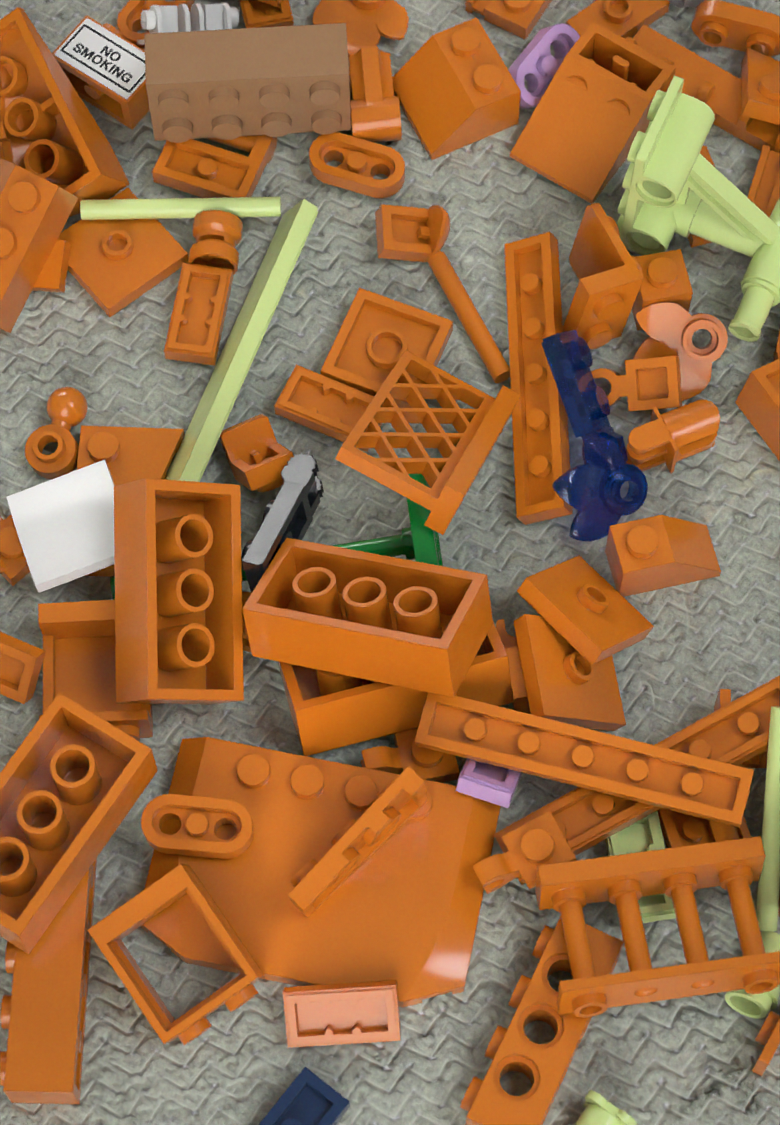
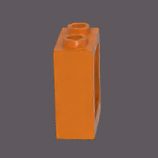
M187 864L178 865L87 930L163 1044L179 1038L185 1046L212 1027L207 1017L226 1005L231 1013L259 993L253 984L263 978L264 974L194 871ZM187 894L241 974L175 1020L122 942V939Z

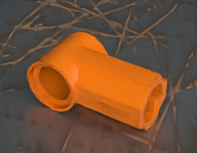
M378 46L362 47L355 54L349 55V81L352 91V100H350L351 134L353 137L371 142L402 140L399 97H394L390 53L380 50Z

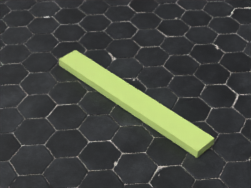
M303 199L283 214L165 480L200 482L317 217L318 207Z

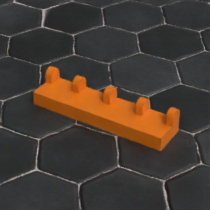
M644 24L633 38H625L675 66V76L684 79L682 93L706 103L715 114L714 125L759 151H762L764 144L771 146V151L780 153V125L742 116L740 78Z

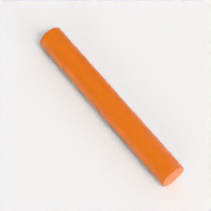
M439 251L435 255L430 256L427 260L428 265L495 383L506 381L510 378V367L445 252Z

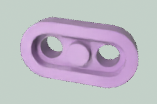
M556 24L541 29L508 69L521 91V108L537 107L566 54L580 38L573 27L567 24ZM550 45L554 48V57L550 53ZM524 78L526 79V81H527V83H528V89H527V90H526L525 85H524Z

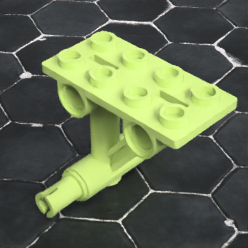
M674 75L667 92L657 90L647 114V119L650 120L646 132H637L629 150L627 161L631 163L623 180L622 187L625 188L617 211V213L621 214L617 222L620 238L629 253L632 251L640 255L665 252L674 233L684 237L693 234L751 257L741 281V290L744 295L728 329L735 337L741 340L755 342L760 337L761 329L771 307L780 303V198L777 200L769 218L700 154L701 148L715 120V114L706 103L682 93L684 79Z

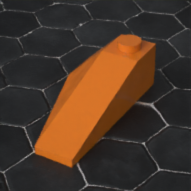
M17 7L0 19V141L2 142L4 160L16 164L76 196L78 200L69 217L81 214V200L109 199L130 183L109 141L24 9Z

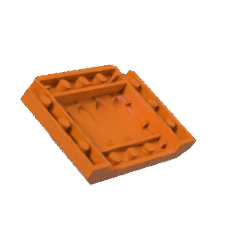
M210 737L186 738L181 741L168 794L235 800L244 805L249 811L254 826V837L251 845L244 853L231 859L166 854L154 849L144 889L178 865L187 864L194 871L264 974L262 979L296 986L397 980L399 1007H408L422 1003L423 999L452 992L453 995L465 990L485 890L472 866L492 855L495 840L493 834L497 830L501 806L457 792V786L423 779L426 786L427 802L307 918L292 903L288 896L294 889V886L290 883L291 879L310 860L315 859L319 862L333 847L331 841L335 835L353 819L357 821L372 805L371 802L377 794L395 780L399 774ZM169 819L163 823L161 831L168 835L175 834L180 829L181 823L176 819ZM224 824L218 828L216 836L220 839L228 840L235 835L237 829L231 824ZM187 894L140 926L147 933L149 931L168 946L171 952L185 963L241 974Z

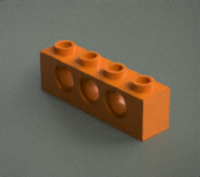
M561 916L555 929L545 925L537 940L532 956L540 959L532 978L521 975L513 991L508 1006L517 1010L508 1029L498 1025L489 1042L484 1056L493 1061L484 1080L474 1076L464 1095L460 1108L468 1111L465 1125H543L592 1018L577 1017L574 1013L559 1015L557 1008L558 992L550 986L547 979L552 973L557 971H566L572 974ZM586 924L596 976L612 974L620 957L624 942ZM533 1021H544L553 1028L555 1038L546 1044H536L527 1038L524 1028ZM518 1071L529 1078L532 1088L524 1095L513 1096L503 1090L500 1079L508 1072Z

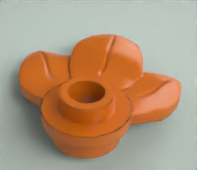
M321 0L314 11L312 23L313 25L346 23L349 56L358 52L362 47L378 46L382 36L392 40H403L408 30L409 19L406 9L395 0Z
M661 302L642 308L636 313L635 317L640 327L650 337L642 342L633 359L679 356L682 401L700 394L711 380L712 362L721 357L727 346L728 336L723 323L711 314L697 313L691 315L682 306L673 302ZM699 329L708 330L711 335L709 344L702 348L696 347L692 343V336Z

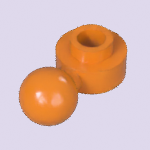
M73 387L58 388L49 396L46 408L52 422L36 429L29 436L25 445V456L28 463L39 476L45 479L52 480L68 474L77 466L79 445L70 433L71 427L80 424L84 420L88 404L85 396ZM48 443H58L54 453L50 455L42 453L43 448Z

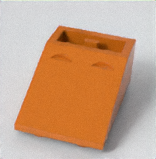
M592 21L566 54L512 148L510 157L593 204L627 159L637 132H646L650 120L647 119V114L652 100L658 89L667 92L675 75L676 67Z

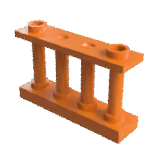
M761 836L537 866L535 892L539 910L554 909L560 912L573 977L572 980L559 981L557 998L559 1015L574 1013L577 1017H593L604 1013L611 1007L742 989L749 994H760L775 989L780 984V951L765 953L749 886L752 882L759 881L765 860ZM720 886L728 892L742 956L709 961L694 892L697 889ZM658 894L672 897L686 964L652 968L638 902L641 897ZM609 901L616 905L630 972L596 976L582 908L586 904Z

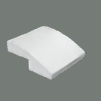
M105 460L6 497L38 593L115 564V485Z

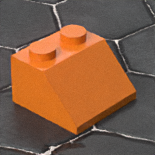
M477 17L432 35L392 77L394 95L399 97L401 108L431 160L519 124L521 91Z

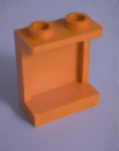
M115 600L38 604V624L43 635V650L46 651L43 659V713L60 692L140 741V738L153 737L152 704L116 703Z

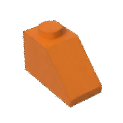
M657 515L609 526L605 553L616 590L623 597L718 577L721 574L707 525L665 515Z

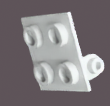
M227 2L202 4V6L199 3H194L191 6L190 12L186 4H179L178 7L177 5H151L149 10L141 12L143 30H149V34L224 30L237 27L239 23L238 9L230 7ZM137 40V45H145V41Z

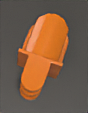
M704 399L683 405L663 414H660L657 407H654L650 422L634 428L629 433L624 460L626 467L633 472H642L665 463L669 472L672 473L678 461L713 447L720 423L718 408L712 401Z

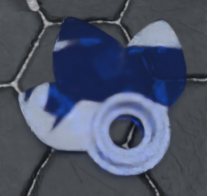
M601 437L584 438L582 443L584 464L568 470L555 480L552 485L554 491L565 503L578 510L572 521L569 536L579 541H594L604 538L608 535L610 525L617 524L621 516L636 512L642 506L647 496L648 484L644 473L638 467L626 463L618 445L607 438ZM628 481L629 489L626 496L622 499L620 489Z

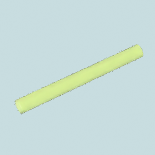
M281 197L81 200L80 202L81 220L195 218L198 213L207 210H222L232 213L237 217H281Z
M771 706L761 835L765 860L758 881L756 915L760 931L772 932L777 931L780 898V706Z

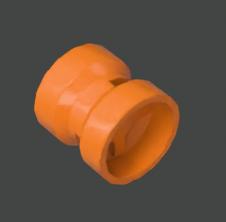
M207 210L198 213L194 218L192 229L196 243L190 248L188 263L232 269L234 275L238 271L239 252L235 247L242 240L243 222L239 217L222 210Z

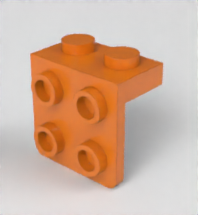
M594 203L586 206L569 255L570 265L579 283L563 325L564 347L568 353L586 347L590 350L597 349L607 344L611 339L621 337L644 279L641 265L638 259L630 255L620 238L615 220L611 216H607L599 203Z

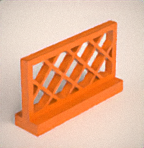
M405 350L342 444L335 459L430 510L431 513L424 525L444 535L504 429L521 394L503 385L496 398ZM408 373L425 381L426 384H414ZM394 399H406L411 408H399ZM424 399L437 400L441 408H429ZM455 400H460L475 409L460 408ZM377 423H391L396 432H382ZM409 423H421L427 433L414 432ZM440 424H452L457 433H445ZM357 448H375L380 458H374ZM393 448H406L412 458H398ZM424 448H437L443 458H430ZM409 474H422L430 488L411 478Z

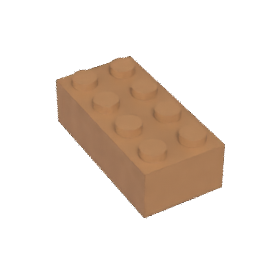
M346 23L144 34L146 89L155 141L168 140L179 143L199 138L231 140L239 136L267 135L270 137H282L291 133L316 132L319 134H332L337 131L351 130Z

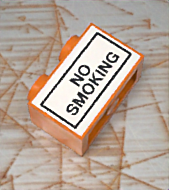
M86 15L52 54L80 98L133 130L150 111L145 77V47L140 48L126 40L114 26L107 23L102 25Z

